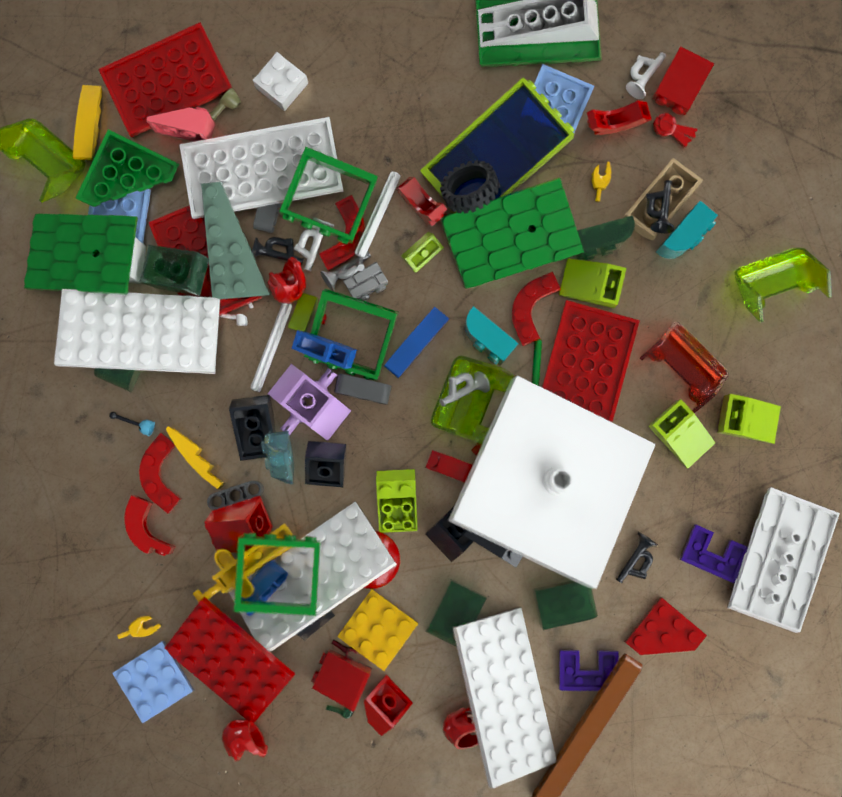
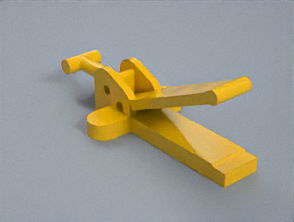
M283 524L271 533L275 534L276 538H284V535H293L286 524ZM255 545L245 552L242 586L243 598H248L254 593V586L248 577L292 547ZM220 549L215 553V562L221 569L212 577L217 583L203 594L199 589L193 593L198 603L203 597L209 599L220 590L224 594L235 589L237 559L235 560L228 550Z

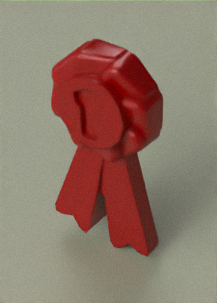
M669 113L658 115L653 122L655 133L662 137L671 135L683 148L687 147L688 143L692 141L688 137L696 138L695 133L698 131L697 128L676 124L675 117Z

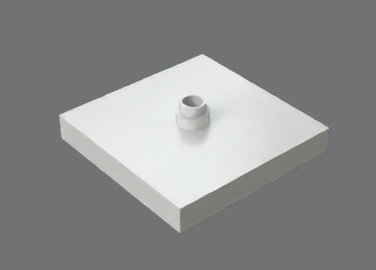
M516 376L511 379L448 521L585 587L597 588L656 444Z

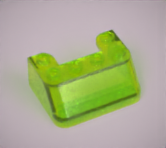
M466 356L456 357L431 416V424L439 430L482 446L489 428L481 425L493 392L494 390L506 392L511 379L516 377V375L500 366ZM477 371H481L488 378L490 390L487 393L481 390H474L446 404L444 407L440 404V399H444L449 395V377L469 373L474 379V374ZM463 381L456 385V390L458 391L459 389L465 387L466 381Z

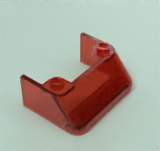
M674 322L640 357L641 360L647 356L657 362L664 360L690 386L688 388V396L697 403L692 410L694 413L718 394L729 377L726 368L679 322Z

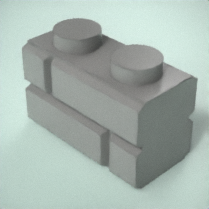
M377 262L343 280L351 296L363 301L369 299L371 293L375 291L380 293L385 290V285L388 284Z

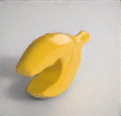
M610 162L606 163L604 176L599 175V165L592 172L593 189L597 190L596 202H600L601 191L606 189L611 180Z
M142 616L135 619L128 626V631L117 636L118 639L128 635L132 637H146L156 632L161 627V624L147 629L144 627V622L152 619V617Z

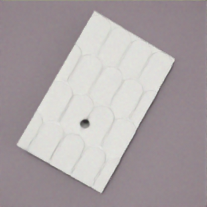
M772 487L769 488L764 496L758 519H756L728 608L789 631L800 632L840 513Z

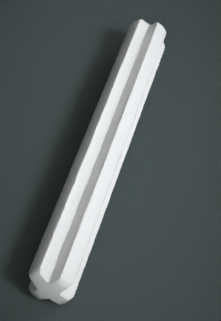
M390 172L355 250V254L359 257H365L400 180V175L397 172Z
M282 303L250 387L253 391L260 392L290 315L291 304Z

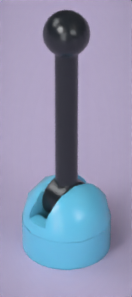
M116 412L109 414L111 419L116 418L139 426V431L144 435L151 436L154 431L155 422L143 420L139 423L119 416Z

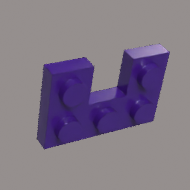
M694 524L680 560L735 584L748 547L729 540L723 557L707 551L714 532Z
M559 650V690L599 691L618 662L619 652L598 650V670H580L579 650Z

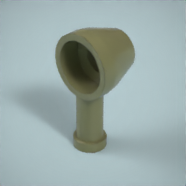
M230 88L212 112H209L214 120L217 119L225 107L235 110L241 103L235 90Z

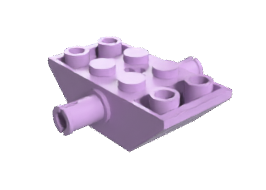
M291 364L268 392V395L291 412V416L280 429L290 436L300 422H304L328 441L351 412L349 408L327 392V387L337 377V374L327 368L321 378L314 382ZM312 397L313 404L311 406L307 405L306 407V402L304 400L306 398L310 399Z

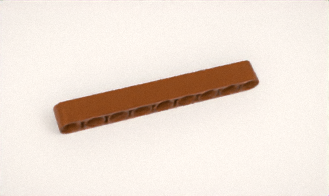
M623 654L557 754L556 763L550 765L531 797H560L637 679L643 664L627 654Z

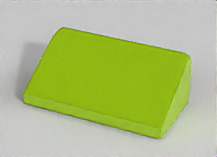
M427 232L405 251L401 257L414 272H417L444 247L433 233Z
M303 293L297 301L287 328L307 332L319 298Z

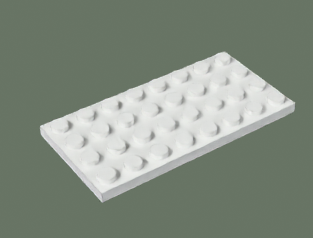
M329 117L179 144L193 219L204 217L202 183L222 182L235 212L283 203L305 147L337 159ZM308 161L292 201L343 192L340 173Z
M62 289L54 364L55 366L215 374L220 299L127 293V295L102 294Z
M356 502L306 535L317 537V540H321L316 616L255 613L247 616L244 612H240L254 639L269 652L397 565ZM292 547L274 559L288 573V577L266 602L310 604L314 548ZM260 570L249 576V580L251 581ZM233 589L229 594L233 601H235V589Z
M515 608L454 627L453 632L488 786L491 788L497 787L556 763L557 759L522 608Z

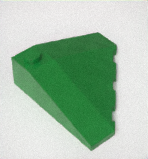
M108 129L75 199L96 207L101 205L100 203L111 199L114 201L126 197V194L153 188V185L162 182L164 184L172 182L179 163Z

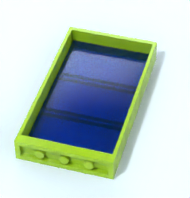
M523 77L425 165L420 172L442 196L440 191L441 182H443L445 176H448L447 173L449 171L454 172V167L460 168V164L464 163L467 165L468 161H472V163L475 160H479V162L485 161L493 167L499 181L500 188L498 189V194L495 195L496 199L513 193L574 138V128L568 122L564 123L561 120L562 115L556 108L552 109L548 105V99L543 94L539 95L536 92L534 83L531 80L527 81ZM476 178L469 180L459 186L453 195L462 196L478 190L485 183L486 179Z

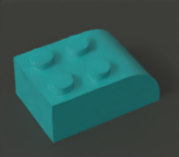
M699 201L656 250V253L663 258L674 259L681 256L689 248L693 250L703 240V236L716 224L714 220L718 215L702 201Z
M474 306L471 308L465 322L467 337L474 343L473 347L480 353L484 351L488 354L487 358L496 365L498 363L502 365L519 343Z

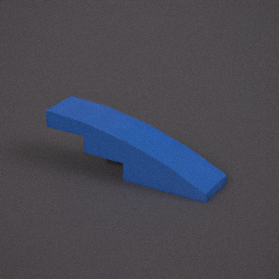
M434 307L396 350L384 367L399 378L448 322L449 318Z

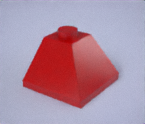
M387 675L383 677L364 699L367 722L380 736L393 729L413 704Z

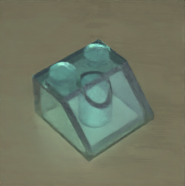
M289 431L265 434V441L262 442V451L267 454V458H265L266 470L270 469L271 477L289 485L293 484L295 463Z

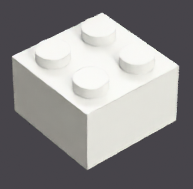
M278 52L275 53L253 79L256 89L283 111L290 106L308 84L307 76Z

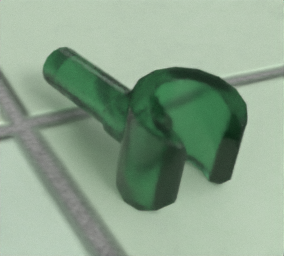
M329 705L326 707V710L336 712L346 719L352 717L354 713L346 707L343 710Z

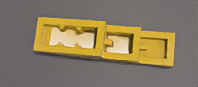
M82 85L75 125L73 159L93 160L99 135L98 122L101 114L100 101L103 93L101 86Z
M167 426L166 431L185 460L202 478L216 489H221L225 483L210 473L214 465L199 456L203 448L173 427Z

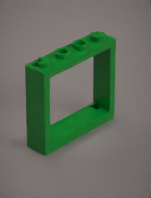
M305 147L281 206L280 215L286 221L293 223L295 220L300 222V226L311 230L315 228L323 236L329 237L332 235L337 237V241L343 244L353 243L378 176ZM308 161L369 185L349 234L289 211Z
M324 289L311 334L319 335L328 301L386 318L390 321L375 369L354 362L351 368L344 369L304 354V357L309 358V361H313L316 364H319V362L325 363L331 369H344L345 373L350 375H356L357 373L363 375L364 379L378 380L399 311Z
M244 533V536H240L238 540L234 612L316 616L321 540L311 536H305V539H296L297 536L284 535V538H276L275 534H264V537H256V533ZM245 545L314 548L310 604L242 600Z

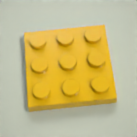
M371 589L337 637L385 671L414 631L418 622L374 589Z

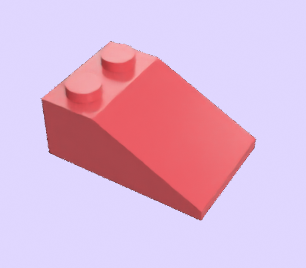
M196 107V109L185 108L147 117L146 120L155 133L192 142L211 139L215 127L209 112L201 107Z

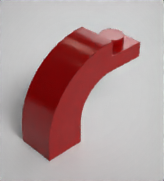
M639 100L615 110L601 111L592 109L586 112L588 125L595 135H606L628 130L652 120L647 102Z
M409 177L396 188L412 210L428 225H435L444 215H447L445 213L447 208L444 204L433 200L415 177Z
M432 450L425 468L465 483L473 465Z
M131 495L126 506L124 523L132 543L146 554L152 553L153 549H156L155 553L162 556L173 554L176 546L154 537L148 529L147 517L153 502L137 495Z

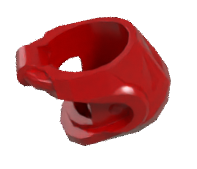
M291 257L284 263L282 272L278 274L269 273L267 283L274 299L280 303H293L306 290L305 275L302 271L301 263L295 257Z
M462 708L446 716L443 722V733L450 743L457 749H467L479 745L477 733L472 736L470 734L476 732L471 708Z
M232 720L223 729V745L228 756H231L235 761L241 759L245 750L254 755L266 756L268 746L264 741L261 731L252 720Z

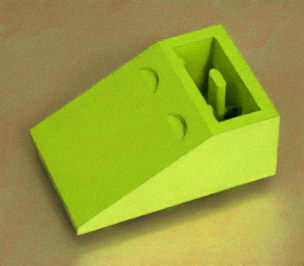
M568 258L559 295L614 309L619 303L627 268L608 263Z
M734 394L724 395L717 433L775 444L781 406Z
M681 399L675 401L648 426L687 469L715 444V441L697 416Z
M415 469L376 471L379 532L418 531Z

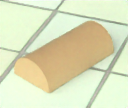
M674 158L670 160L625 214L627 223L637 233L650 240H654L659 235V233L651 230V224L658 219L651 218L647 214L646 194L663 191L664 181H672L668 220L670 221L703 182V179ZM662 198L655 199V211L661 209Z

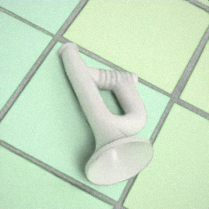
M663 52L655 60L638 55L636 63L630 70V75L636 82L630 81L626 84L627 92L631 96L640 100L644 99L646 96L645 84L666 58ZM643 64L650 66L643 75L638 74Z
M313 217L314 221L331 228L334 227L331 223ZM306 229L303 231L299 242L294 247V250L307 259L304 269L311 271L310 269L315 261L323 235L318 233L319 230ZM312 236L313 243L310 251H308L305 245L308 237Z

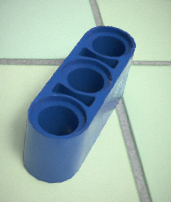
M275 560L269 561L251 580L254 586L253 595L248 598L242 597V600L266 602L287 579L288 573ZM244 612L247 616L255 614L251 612Z

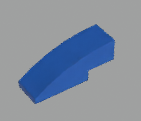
M297 330L291 348L344 369L352 367L357 352L356 349L300 330Z

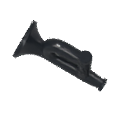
M671 180L664 181L663 191L646 194L647 214L651 218L658 219L651 224V230L656 233L667 234L674 231V226L668 220ZM662 198L661 209L655 211V199Z
M257 237L255 238L252 249L254 257L264 255L284 261L295 257L301 265L304 258L294 255L292 238L272 237L266 241L265 247L259 242ZM272 246H284L286 247V253L276 251L272 248Z
M641 532L637 533L639 536L637 549L620 572L618 578H616L620 583H623V580L628 575L646 579L647 571L653 563V556L646 549L657 547L658 544ZM644 557L645 562L639 570L634 569L633 567L639 558Z

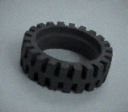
M475 160L474 163L468 161L467 165L462 163L460 168L454 167V172L449 171L447 173L448 176L443 178L440 187L441 194L448 208L453 212L457 211V213H462V211L469 213V210L475 212L478 207L479 209L484 208L483 204H490L489 200L495 199V195L498 194V189L500 188L493 167L485 161L479 162V160ZM476 178L486 179L485 183L478 190L462 196L453 195L459 186L469 180Z

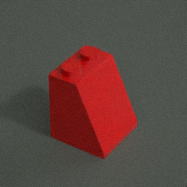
M680 46L652 99L658 105L672 109L675 114L685 116L715 63Z
M260 496L213 510L204 522L216 551L226 549L230 553H238V540L240 536H244V533H256V537H264V534H269L273 527ZM245 545V552L255 545Z
M329 649L328 653H323L319 664L322 665L320 671H315L311 682L314 683L312 689L354 712L372 668L358 661H351L346 656Z

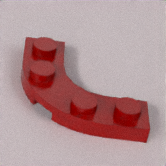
M352 194L335 203L344 220L346 234L350 233L359 211V207ZM363 218L353 243L343 244L339 242L319 253L328 271L346 263L356 255L355 250L365 230Z
M553 271L527 283L514 300L512 320L522 346L540 339L532 320V310L536 302L545 296L561 290Z
M160 433L142 457L139 477L146 495L167 514H170L181 498L164 484L160 472L164 460L176 446L167 436Z

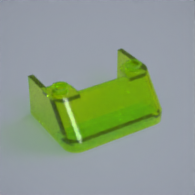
M29 118L0 127V151L10 159L24 157L48 178L39 199L41 203L62 195L83 172L86 165L85 161L73 159V150L39 121Z
M793 248L735 270V280L747 310L760 323L764 322L763 308L766 306L764 299L797 287L805 293H811L819 289L828 298L832 297L831 271L805 248Z

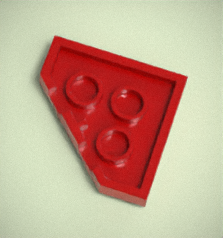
M660 597L624 642L639 655L695 651L707 635Z

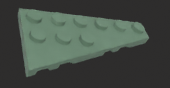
M222 182L202 183L212 297L231 299L271 295Z

